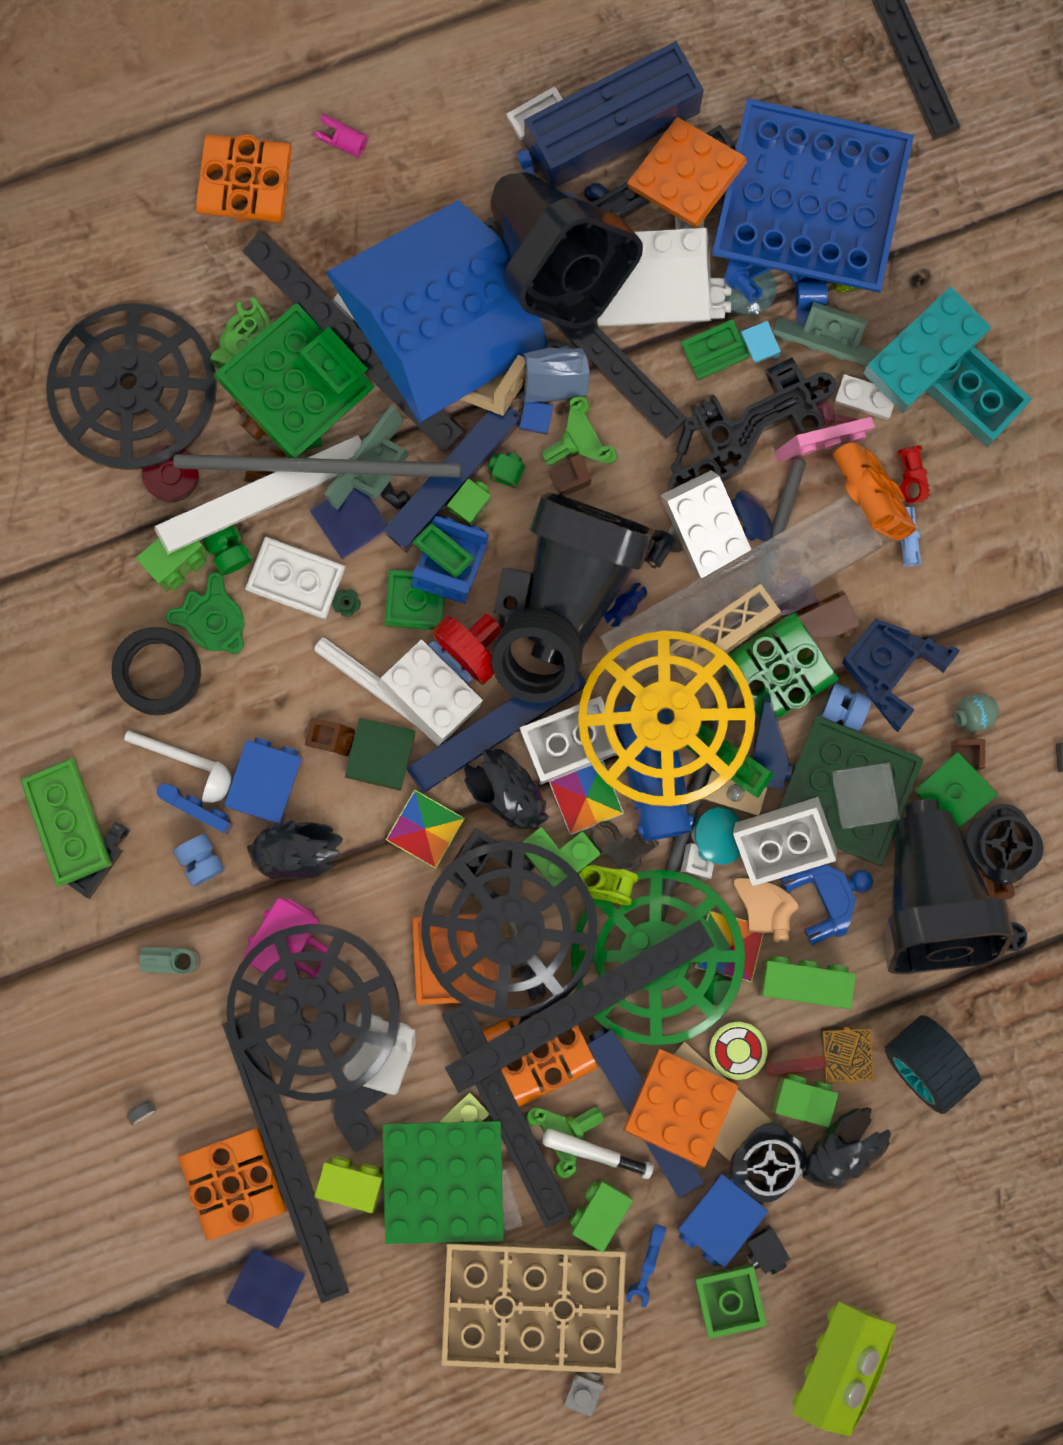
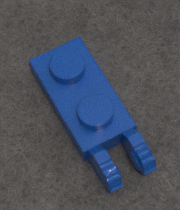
M162 783L157 787L156 794L160 799L228 835L233 826L226 821L229 817L228 815L215 808L212 809L211 813L201 808L204 802L189 794L186 799L182 798L180 789L172 785L170 786V784Z

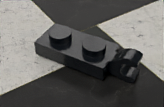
M115 822L107 835L103 837L112 866L73 881L68 885L90 899L122 854L123 850L118 848L117 845L128 836L130 830L124 825Z

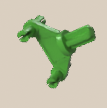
M582 396L572 398L567 428L565 429L566 433L562 434L563 439L542 451V457L546 464L552 466L570 454L573 456L581 454L605 464L617 461L618 454L615 448L603 446L586 416V413L591 409L589 401Z
M537 1107L530 1109L525 1116L528 1124L532 1126L540 1125L543 1132L547 1129H553L579 1139H583L584 1133L604 1121L603 1114L597 1107L591 1108L576 1118L572 1116L562 1117ZM553 1149L559 1159V1162L554 1167V1172L561 1178L571 1177L576 1171L577 1156Z

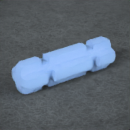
M432 641L428 645L467 685L471 683L473 678L466 670L463 671L462 666L447 651L444 652L442 650L443 647L437 641Z

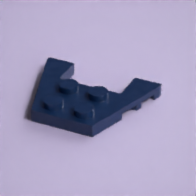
M875 619L845 656L842 664L892 728L899 732L915 709L891 692L917 657H922L944 673L960 650L953 646L947 648L935 644L933 639L930 638L924 640L913 636L906 629Z

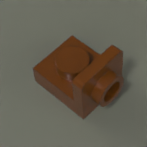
M312 718L305 746L348 756L354 741L353 735L355 730L343 724Z

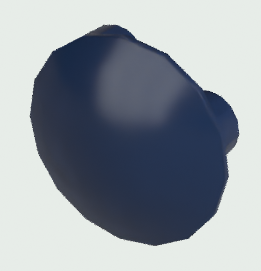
M739 491L736 494V498L731 500V504L736 515L740 517L745 525L743 526L745 536L750 541L755 539L768 541L772 538V525L766 509L754 495L748 491Z

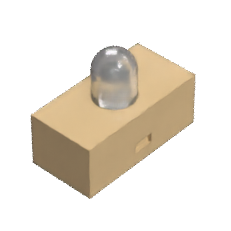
M711 771L707 785L720 775L717 772ZM730 779L718 791L702 800L751 816H759L767 788L765 787L759 798H757Z

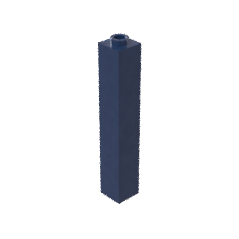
M510 406L503 416L488 411L444 460L447 463H461V477H429L383 529L385 535L407 553L414 545L412 542L433 522L434 516H440L466 480H471L519 426V420L516 418L518 416L517 412Z
M603 1027L589 1036L591 1041L587 1045L627 1113L630 1115L643 1080L614 1031H606ZM645 1141L678 1198L704 1183L691 1162Z

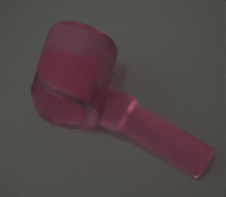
M822 405L818 408L823 424L833 422L848 423L858 420L834 414L833 405Z

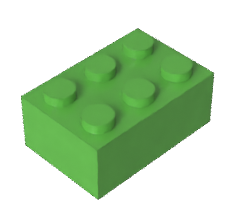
M770 956V961H762L758 996L845 1009L852 1008L856 974L848 973L849 967L831 964L828 965V969H820L819 962L799 960V965L790 964L791 958Z

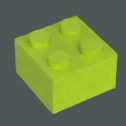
M335 1155L332 1159H327L323 1165L315 1198L373 1213L376 1209L384 1180V1173L379 1172L380 1167L369 1163H363L361 1167L352 1165V1159Z

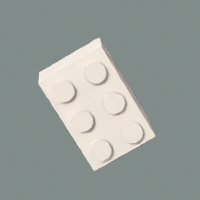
M712 470L660 495L691 568L700 578L753 553L722 480Z
M422 639L380 678L378 687L386 693V696L438 747L480 708L483 701Z
M601 696L589 700L587 715L605 712V705ZM579 705L520 727L521 736L540 784L591 765L580 739L578 723ZM605 725L588 727L593 750L600 761L617 755L608 740Z
M818 797L735 823L733 835L752 886L836 861L837 848Z

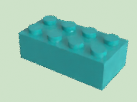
M950 286L866 366L863 374L904 414L972 350L992 327Z
M975 347L926 392L987 448L1032 400Z

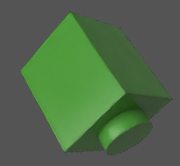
M467 479L447 505L448 511L466 525H473L491 502V495L488 494L490 489L479 480H476L474 483Z

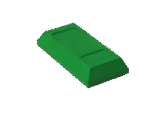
M432 522L412 542L454 578H457L475 559Z

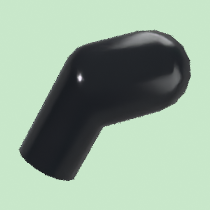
M391 482L387 484L380 494L385 501L396 509H402L411 499L405 490L397 494Z

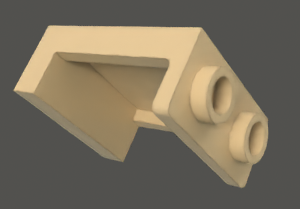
M518 355L507 372L460 400L503 416L525 382L526 361L524 357Z

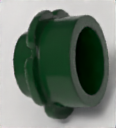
M341 589L334 595L333 609L337 613H341L343 617H350L360 609L361 601L358 599L356 591ZM345 600L349 601L348 605L344 604Z

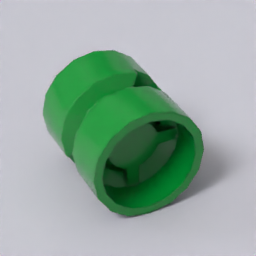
M236 524L202 539L208 553L215 555L213 562L220 576L234 573L253 561L246 544H240L242 536Z

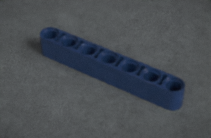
M564 665L559 667L550 674H554L564 668ZM579 671L574 683L564 695L546 703H530L513 697L410 765L406 770L420 791L425 793L482 756L483 750H491L520 731V727L532 723L582 690L587 681Z

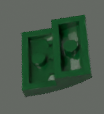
M359 718L345 778L401 791L416 731Z

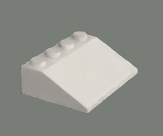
M707 228L635 232L643 244L642 257L607 309L597 319L598 327L711 321L710 236Z

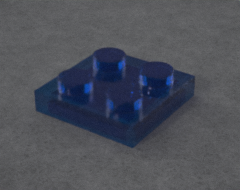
M355 488L338 510L334 509L330 502L326 500L310 511L342 560L383 534V529L388 525L370 497Z
M253 1248L226 1303L279 1329L306 1274Z

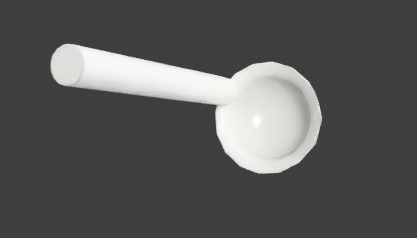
M130 730L126 732L124 737L126 742L211 772L204 789L203 802L214 803L228 795L233 781L232 775L227 767L219 761L214 762Z

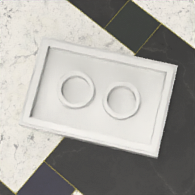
M265 537L245 591L326 620L346 566Z

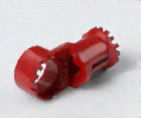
M915 445L912 448L910 446L909 450L906 447L897 451V456L901 457L904 470L900 490L905 497V502L922 503L927 499V496H929L928 492H930L926 476L928 472L927 469L923 468L920 455L922 451L921 445ZM914 482L919 486V494L916 498H913L910 494V486Z

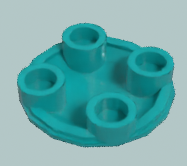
M716 807L707 810L703 815L696 818L694 824L695 840L699 850V857L702 860L726 865L734 862L741 855L733 835L735 823L741 820L734 812L727 808Z

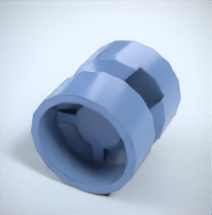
M835 682L828 694L821 717L835 723L842 720L844 726L859 732L872 701L866 694L859 691L852 694L849 687ZM841 704H847L848 706L845 709Z
M207 834L199 835L173 850L179 864L187 868L184 874L191 887L200 885L225 870L218 855H212L211 852L214 847Z

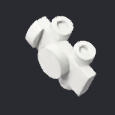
M711 278V319H725V312H731V301H725V295H731V288L725 284V278Z

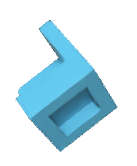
M768 321L741 331L740 336L745 344L744 346L748 349L754 363L770 357L773 360L779 358L781 350Z

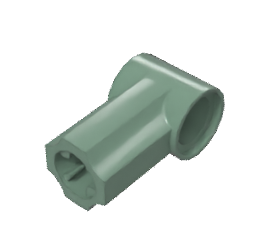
M142 946L139 955L140 972L192 974L198 970L201 963L200 955L191 948ZM184 953L188 954L191 958V965L188 969H183L179 964V958Z

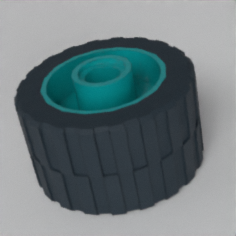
M920 1015L885 1046V1054L898 1075L927 1106L940 1114L947 1113L981 1082L980 1074L975 1064L963 1048L942 1026L928 1016Z

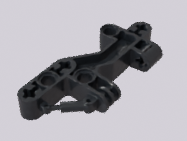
M791 357L765 370L774 394L748 406L738 421H731L726 417L714 394L709 396L710 401L708 402L702 400L699 406L695 404L690 405L693 416L684 422L675 451L678 454L675 462L671 465V470L674 474L669 479L667 491L674 489L677 481L681 484L690 481V474H692L693 479L698 477L699 470L703 468H708L719 475L722 483L736 477L743 470L761 434L788 420L796 435L812 432L802 427V421L811 420L815 423L816 429L814 431L822 429L823 419L817 407L826 403L832 397L836 389L834 377L829 373L821 372L804 379L798 365ZM818 383L822 387H828L825 393L821 389L814 392L812 397L810 396V393L816 390ZM717 416L719 421L707 427L705 421L711 423L714 421V417ZM700 430L711 452V456L682 469L680 463L683 455L687 454L693 433ZM722 431L726 434L727 440L721 443L716 442L712 438V433ZM728 457L732 460H738L736 467L728 464L723 467L722 474H720L719 467L726 464Z

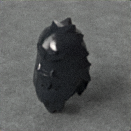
M501 749L483 750V768L479 765L476 768L469 765L464 767L466 775L464 781L472 797L490 812L504 820L507 826L517 829H536L538 825L548 820L549 816L545 812L546 801L543 799L538 786L531 780L527 770L522 768L505 751Z
M291 820L283 826H280L278 823L271 829L269 827L264 829L253 841V844L247 846L253 868H256L264 876L270 879L287 881L291 879L305 880L314 878L333 866V862L330 861L339 855V850L335 848L341 844L343 838L339 834L332 832L334 828L327 824L314 822L295 823Z
M867 1107L863 1109L856 1108L847 1112L827 1128L821 1139L815 1143L809 1156L805 1159L806 1170L803 1172L802 1177L814 1184V1186L826 1189H841L848 1180L860 1177L882 1157L890 1145V1130L881 1133L876 1131L863 1141H860L872 1121L869 1118L872 1109Z

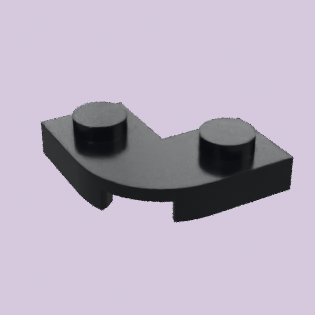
M361 1086L353 1092L336 1099L334 1105L335 1123L355 1153L380 1136L364 1111L388 1095L387 1093Z

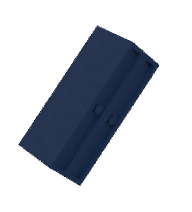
M675 41L524 119V143L546 183L557 188L667 131L677 117L686 121L699 114L704 89L678 42Z

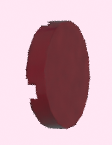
M161 446L153 450L149 455L156 454L170 446ZM185 450V451H183L181 454H190V453H189L187 450ZM174 458L161 465L142 469V481L147 491L156 499L168 503L178 502L190 496L199 480V469L174 468Z

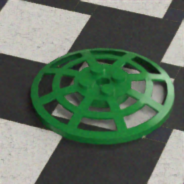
M658 869L639 871L635 873L639 877L638 880L651 878L650 895L633 899L631 905H622L618 909L610 901L593 898L595 909L599 906L609 917L599 933L596 950L591 963H596L598 977L606 974L604 962H621L622 965L699 919L715 946L642 988L649 991L650 1009L636 1006L623 999L595 1015L594 1018L609 1031L613 1030L616 1035L633 1042L657 1046L676 1044L690 1040L707 1031L731 1007L739 992L744 976L746 958L744 939L739 923L731 908L719 894L705 883L690 875L676 871ZM663 878L687 883L700 890L707 898L694 909L691 905L680 899L662 895ZM650 904L648 922L634 927L624 916L636 907ZM662 904L676 907L687 913L688 916L676 927L661 921ZM715 906L720 909L730 926L735 951L717 950L713 932L707 921L703 918ZM586 908L577 923L575 932H583L588 921ZM616 924L627 935L621 950H604L607 937L612 927ZM572 943L570 958L572 976L574 977L586 951H579L580 944ZM691 962H708L704 978L696 989L685 978L690 969ZM717 962L735 963L730 987L722 1002L715 1008L703 995L707 992L713 981ZM582 980L576 987V990L584 987ZM677 986L688 997L675 1006L662 1009V991ZM618 1004L621 1008L632 1014L650 1018L651 1036L625 1030L611 1022L606 1016ZM694 1004L708 1016L701 1023L686 1031L663 1036L662 1018L680 1014L691 1008Z

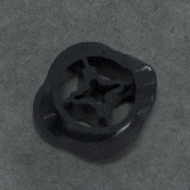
M997 804L989 808L981 817L971 823L965 837L974 861L981 867L985 876L997 884L1011 885L1016 883L1026 873L1035 868L1043 856L1044 848L1040 834L1029 823L1020 809L1009 804ZM1001 822L997 833L992 837H986L989 830L995 824ZM1013 823L1020 829L1024 842H1020L1016 838ZM1001 841H1007L1008 847H1001ZM985 846L993 850L996 866L989 860ZM1022 851L1019 859L1008 866V862H1011L1014 853Z
M766 1123L755 1128L734 1152L730 1160L729 1171L733 1182L748 1193L751 1198L763 1203L773 1202L783 1196L801 1175L805 1168L807 1154L803 1144L783 1126L776 1123ZM772 1144H778L787 1148L789 1155L775 1152ZM760 1147L759 1151L756 1154H752L757 1148ZM747 1171L762 1174L764 1182L752 1179L747 1175ZM785 1171L780 1177L776 1179L779 1173Z

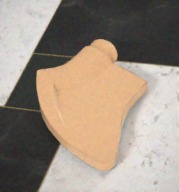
M748 878L734 880L733 887L748 915V932L774 934L773 940L776 943H779V941L787 942L789 940L788 932H790V917L799 909L793 897L785 890L768 882L752 886Z

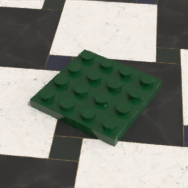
M816 715L778 809L818 797L836 848L875 865L882 866L896 831V823L902 816L924 759Z

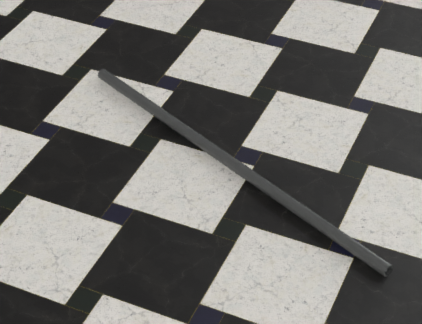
M792 460L772 524V538L767 541L753 589L759 584H762L766 591L768 589L805 470L806 462L803 460ZM760 593L749 600L747 611L760 613L764 602ZM746 615L745 622H747L754 616ZM750 637L749 639H747L746 641H744L742 644H740L739 646H737L736 648H734V650L737 649L738 647H740L741 645H743L744 643H746L747 641L751 640L752 637ZM727 671L721 689L727 702V708H731L737 684ZM711 721L709 727L716 733L719 721ZM708 763L696 770L689 793L707 785L712 769ZM702 799L687 804L688 814L692 813L693 816L692 830ZM692 831L675 836L665 870L680 872L685 847L689 843ZM663 878L662 895L672 897L677 881ZM662 904L661 921L663 922L665 921V917L669 908V905Z

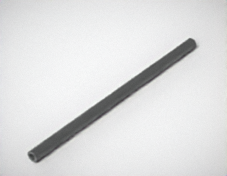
M192 454L174 455V468L461 477V463Z

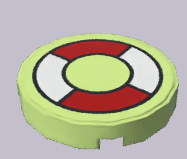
M740 1021L727 1023L718 1028L711 1037L709 1045L710 1060L715 1069L723 1076L734 1080L748 1079L757 1074L764 1066L768 1053L766 1040L762 1033L753 1025Z

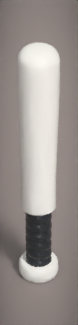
M547 1129L543 1134L542 1143L546 1147L614 1168L621 1167L639 1173L643 1179H649L653 1173L654 1165L652 1162L645 1161L642 1163L621 1156L618 1152L553 1129Z

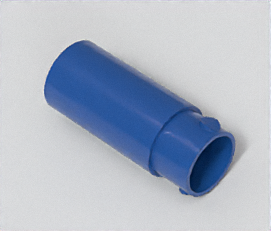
M633 703L618 707L614 712H630ZM663 709L658 713L657 719L661 724L668 725L672 723L670 709ZM617 724L620 743L626 751L637 737L631 724ZM645 747L635 758V760L646 766L662 769L661 752ZM679 751L673 752L674 768L682 767ZM629 766L626 768L630 788L653 796H663L662 778L644 775ZM684 776L674 778L675 796L687 794ZM632 800L634 810H637L640 822L637 824V830L643 837V841L674 837L692 831L693 816L692 813L688 814L687 804L671 807L652 806Z

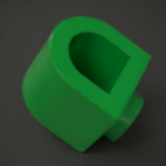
M502 453L499 455L494 454L488 470L492 471L490 480L510 488H517L526 468L522 463L523 459L513 453H507L506 455Z
M715 975L710 987L703 996L712 1005H719L725 997L732 980L724 981V975Z

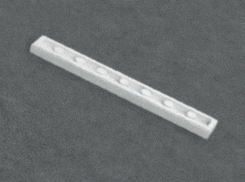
M357 435L308 458L349 459L361 446L362 441ZM275 472L156 525L154 530L167 554H170L337 478L339 474Z

